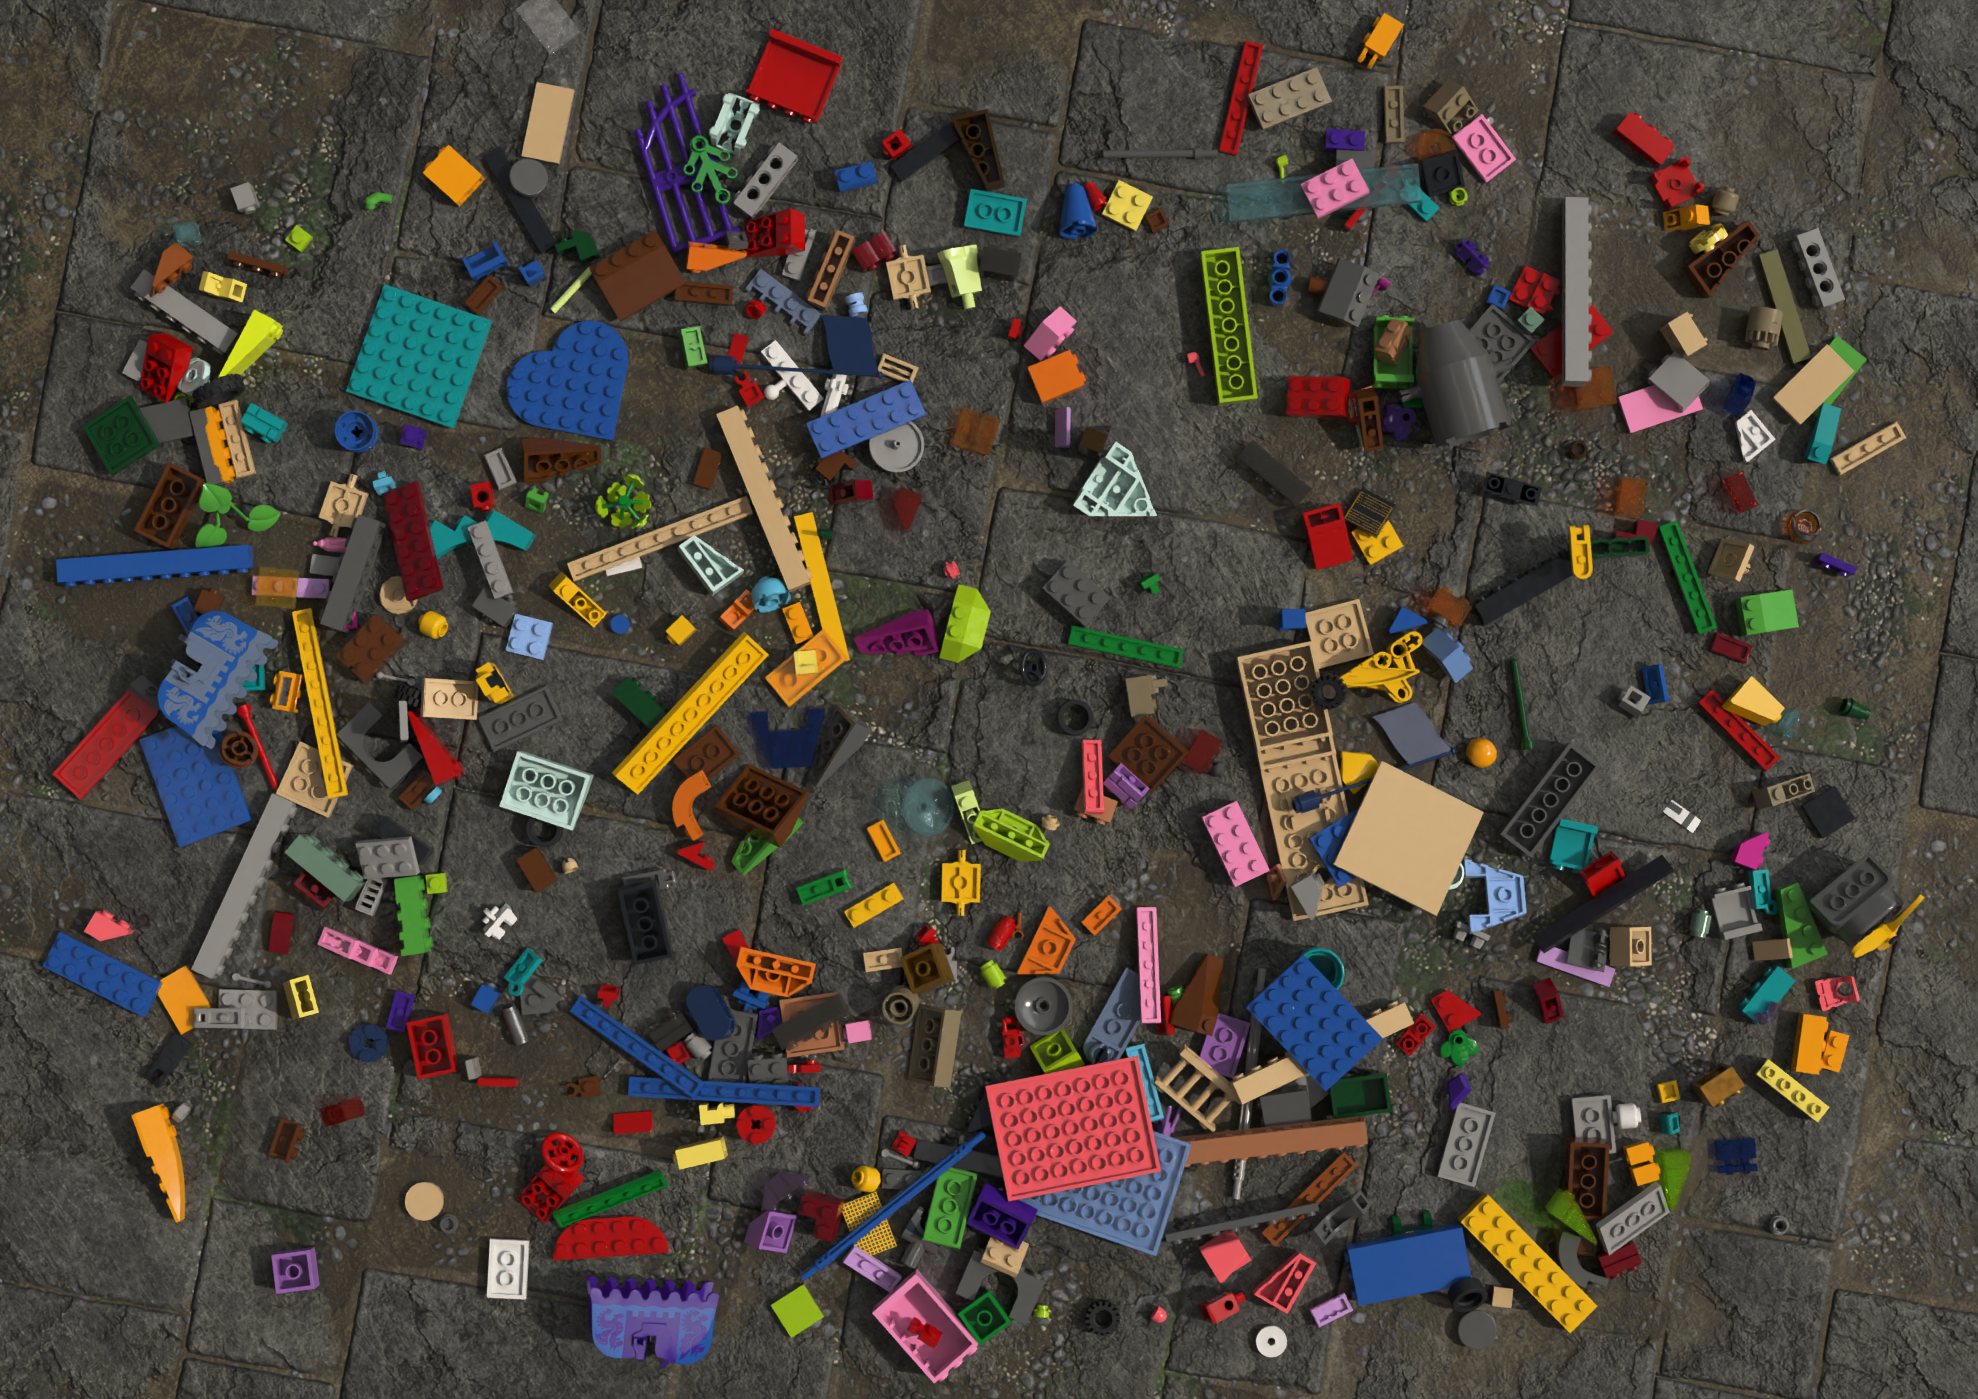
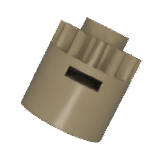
M1751 307L1745 342L1752 344V348L1758 350H1769V346H1777L1783 312L1768 307Z
M905 982L903 985L896 984L883 1001V1014L894 1024H905L913 1018L921 998L918 997V994H912L910 987Z

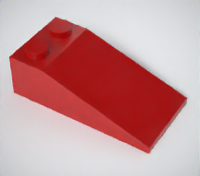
M414 711L407 712L434 784L443 785L463 777L461 772H464L461 762H457L449 749L425 720L420 717V714Z

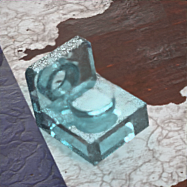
M1790 708L1778 726L1782 730L1781 733L1790 739L1792 737L1799 738L1801 735L1792 729V726L1795 727L1801 719L1799 717L1801 711L1797 708Z

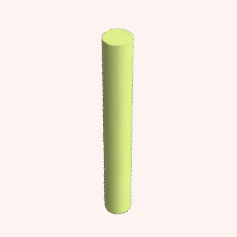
M589 267L550 307L554 313L592 275Z

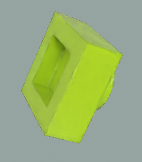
M296 225L285 240L300 252H303L313 237Z
M446 873L425 875L427 894L448 892Z

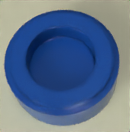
M616 615L612 618L610 626L615 633L624 634L630 629V621L624 615Z

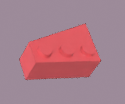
M1297 1250L1253 1289L1252 1292L1257 1297L1288 1314L1316 1262Z

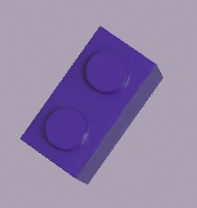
M1326 129L1323 152L1335 153L1336 150L1364 151L1365 131Z

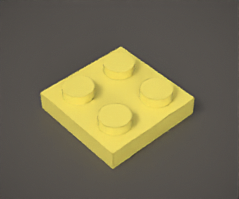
M1119 180L1102 216L1136 232L1153 196Z

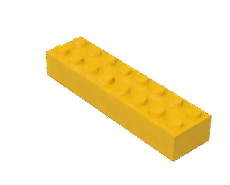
M1484 1192L1458 1218L1459 1222L1569 1333L1597 1307L1487 1193Z

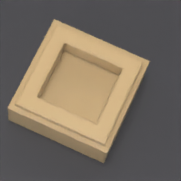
M1493 1286L1491 1305L1511 1308L1513 1288Z

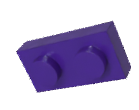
M1825 553L1817 554L1815 562L1820 563L1819 567L1826 570L1834 569L1838 575L1843 577L1855 575L1858 568Z
M396 990L386 1028L406 1033V1023L409 1022L416 995Z

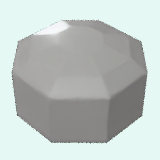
M186 1103L180 1104L174 1110L172 1118L177 1122H181L188 1115L191 1107Z

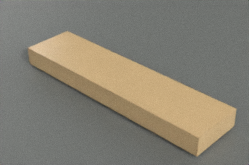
M238 400L218 404L236 478L239 479L256 474L246 431L243 429L244 425L240 423L242 414Z
M1896 421L1829 460L1838 476L1902 441L1906 436Z

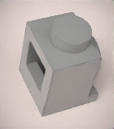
M1630 686L1628 691L1623 690L1618 700L1621 702L1618 706L1638 719L1651 697Z

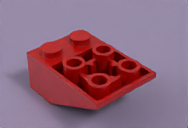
M789 208L745 221L748 241L746 249L747 258L792 255L805 251L804 214Z
M167 333L149 335L139 388L168 403L189 367L193 347Z
M1340 503L1301 514L1316 570L1353 560Z
M566 1162L560 1163V1165L566 1166ZM545 1164L516 1199L546 1224L553 1216V1212L562 1206L583 1182L585 1177L578 1171L571 1174L558 1173Z

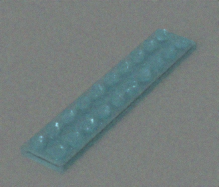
M1418 163L1359 170L1370 193L1333 212L1421 203ZM1320 174L1227 184L1230 223L1315 214L1301 188V184Z

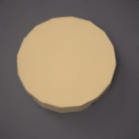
M401 576L391 577L381 586L379 593L380 602L389 612L395 614L408 613L417 604L418 599L411 602L406 600Z
M419 1182L406 1193V1210L417 1220H431L443 1209V1193L434 1183Z

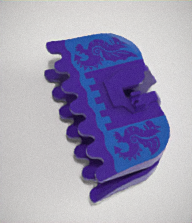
M586 1277L588 1325L596 1347L604 1355L612 1358H634L638 1362H643L647 1341L646 1336H649L651 1343L655 1345L654 1350L659 1358V1368H665L669 1363L681 1365L695 1363L702 1359L709 1351L719 1299L718 1293H711L713 1282L706 1281L702 1284L701 1289L696 1290L694 1283L690 1280L685 1281L682 1288L676 1289L674 1281L670 1279L666 1280L661 1288H657L653 1279H647L642 1287H638L634 1278H628L624 1285L620 1287L617 1285V1280L614 1277H608L602 1286L598 1284L596 1277Z

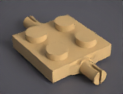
M900 245L898 246L900 257L894 261L886 262L893 299H909L911 310H914L913 302L915 308L919 309L917 297L931 293L924 255L908 256L906 245H903L904 253Z
M350 474L347 484L330 482L319 518L333 524L330 536L337 538L340 527L351 528L354 518H357L358 514L362 515L369 494L359 491L354 487L358 477L356 475Z

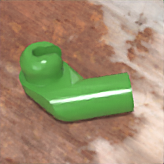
M375 192L365 198V208L373 210L375 204L379 202L391 204L393 195Z

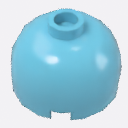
M763 577L752 589L751 599L754 609L756 611L759 609L761 613L779 609L778 605L783 602L786 605L791 599V595L786 584L780 579Z

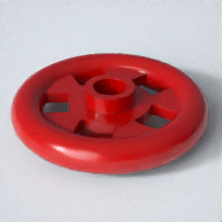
M555 1132L543 1139L540 1147L541 1156L552 1170L562 1174H571L582 1166L584 1160L583 1150L578 1141L566 1133ZM557 1140L559 1144L554 1146L552 1141ZM567 1142L569 1145L572 1146V1148L570 1149L564 1143ZM548 1151H553L552 1158L550 1157ZM572 1155L576 1156L575 1161L570 1159ZM566 1162V1166H562L560 1163Z

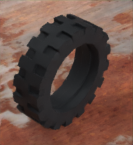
M230 374L203 384L204 386H200L197 390L193 391L192 396L197 407L202 409L210 406L214 407L220 403L232 400L234 397L241 395L246 390L240 374Z

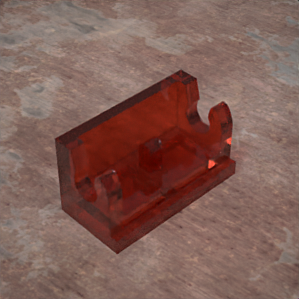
M1743 470L1723 479L1738 514L1759 505L1749 487Z

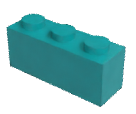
M1773 965L1766 968L1761 981H1757L1751 987L1752 992L1749 996H1745L1739 1003L1738 1011L1756 1025L1763 1023L1796 981L1779 966Z

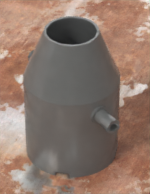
M1461 320L1439 324L1420 332L1415 376L1417 384H1415V387L1400 390L1399 395L1403 396L1401 398L1402 403L1415 398L1422 399L1437 449H1442V445L1445 444L1451 447L1492 434L1491 430L1499 428V431L1511 426L1496 376H1498V373L1513 370L1514 365L1510 364L1513 361L1511 357L1498 362L1491 361L1488 352Z

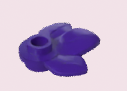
M1397 403L1386 405L1384 409L1388 415L1382 420L1381 429L1388 432L1394 431L1395 440L1401 441L1410 434L1411 425L1415 423L1417 418L1416 412L1412 408H1403ZM1405 413H1408L1410 415V419L1408 421L1404 420L1403 415Z

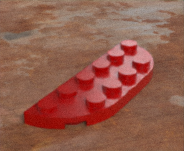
M600 1217L583 1219L570 1225L556 1242L553 1260L669 1253L670 1251L668 1241L662 1230L644 1217Z

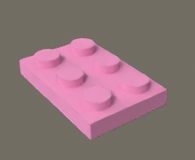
M1353 158L1301 184V188L1317 219L1370 193Z

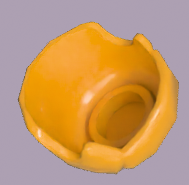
M1478 737L1472 739L1467 745L1466 756L1474 766L1479 768L1489 767L1496 760V748L1489 740Z

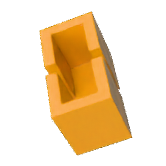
M1643 1140L1622 1147L1627 1164L1631 1165L1629 1171L1633 1184L1640 1186L1660 1179L1658 1175L1661 1173L1659 1165L1653 1161L1655 1152L1652 1144Z

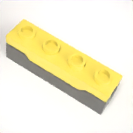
M1762 1058L1751 1072L1812 1121L1819 1122L1830 1108L1769 1059Z

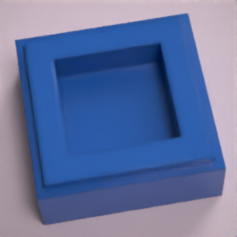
M1493 285L1485 303L1489 305L1494 304L1498 309L1504 310L1511 292Z

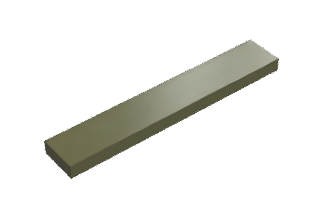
M1778 249L1759 254L1758 259L1774 309L1783 312L1781 332L1791 363L1795 364L1811 359L1812 357Z

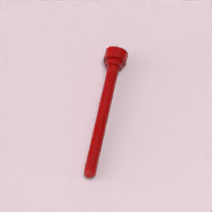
M250 704L242 705L237 708L236 714L244 720L249 734L256 741L258 756L273 791L277 792L279 783L250 717L252 715Z

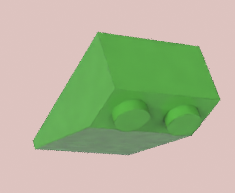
M1793 590L1735 599L1741 636L1799 627Z

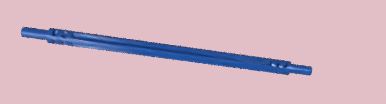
M980 1131L968 1142H963L816 1259L812 1266L800 1274L802 1279L805 1281L819 1269H824L972 1151L975 1145L986 1137L985 1133Z

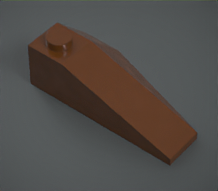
M541 437L521 439L524 483L544 482L549 480V477L558 474L560 476L566 475L567 471L573 469L581 470L601 463V446Z
M1205 954L1194 972L1195 976L1191 983L1187 984L1184 988L1186 991L1183 996L1174 1004L1169 1021L1170 1024L1202 1034L1213 1035L1218 1018L1224 958Z

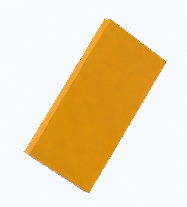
M822 629L797 650L816 651L818 673L796 675L793 653L765 677L788 707L792 706L848 659L825 629Z

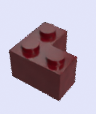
M807 1190L802 1195L798 1214L816 1218L814 1238L832 1242L837 1237L845 1199Z

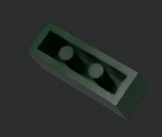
M626 677L612 694L652 730L670 710L663 703L659 705L655 702L656 697L649 690L645 692L640 688L642 684L635 677L632 679Z

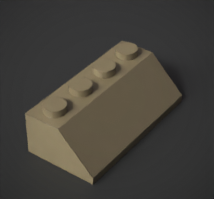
M919 1004L907 1080L934 1087L950 1088L962 1011Z

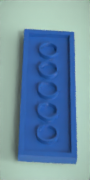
M909 380L807 422L805 425L820 459H823L926 416V413L912 381Z
M59 932L42 966L142 1017L147 1016L163 983L64 932Z

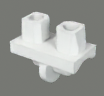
M506 903L500 910L496 906L491 911L485 908L483 912L486 914V917L482 921L487 925L483 930L488 937L492 936L500 940L505 934V930L500 927L501 923L505 921L508 925L512 926L516 922L517 917Z

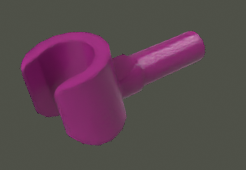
M1382 278L1375 285L1372 294L1380 287L1386 290L1391 282L1386 278Z

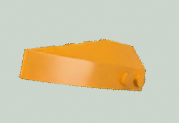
M163 1103L131 1116L147 1157L151 1156L153 1160L151 1168L154 1174L157 1173L161 1178L159 1186L169 1196L166 1198V1201L177 1223L185 1219L184 1173L175 1137L177 1136L175 1126L171 1125L169 1109Z

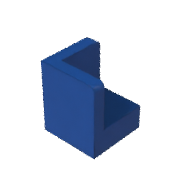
M537 260L525 267H522V265L518 267L530 287L547 278Z
M484 983L478 990L471 1005L489 1014L500 997L501 992Z

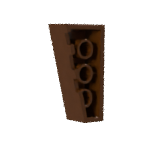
M1749 220L1741 222L1727 233L1728 236L1714 244L1715 247L1707 253L1701 252L1682 267L1703 298L1712 296L1715 289L1724 281L1727 274L1737 265L1740 258L1745 255L1760 236Z

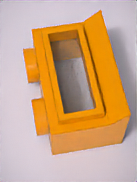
M279 671V674L275 675L274 685L276 690L270 697V704L273 705L272 709L293 713L299 712V709H296L297 699L302 694V691L299 689L301 679H305L304 675Z

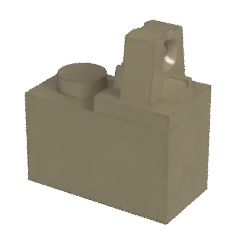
M1146 675L1125 679L1130 717L1143 716L1146 713L1148 715L1154 714L1157 705L1155 698H1152L1151 695L1158 693V688L1168 686L1167 678L1157 680L1156 675Z

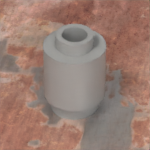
M696 1031L684 1040L687 1044V1049L697 1060L700 1058L705 1060L711 1054L710 1050L712 1047Z

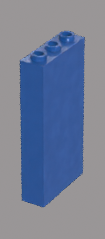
M1459 1223L1345 1245L1346 1251L1343 1252L1345 1263H1349L1350 1270H1347L1349 1282L1353 1283V1289H1350L1352 1300H1356L1358 1306L1447 1289L1461 1279L1471 1278L1463 1229Z

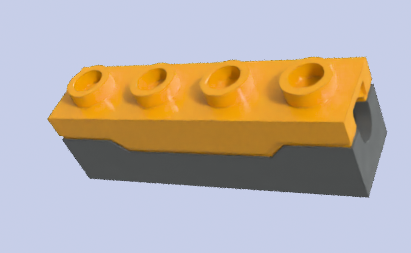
M212 406L190 411L206 482L218 486L234 483L233 477L236 475L234 467L230 466L229 458H231L229 448L225 446L224 440H226L224 429H221L220 426L222 421L220 411Z

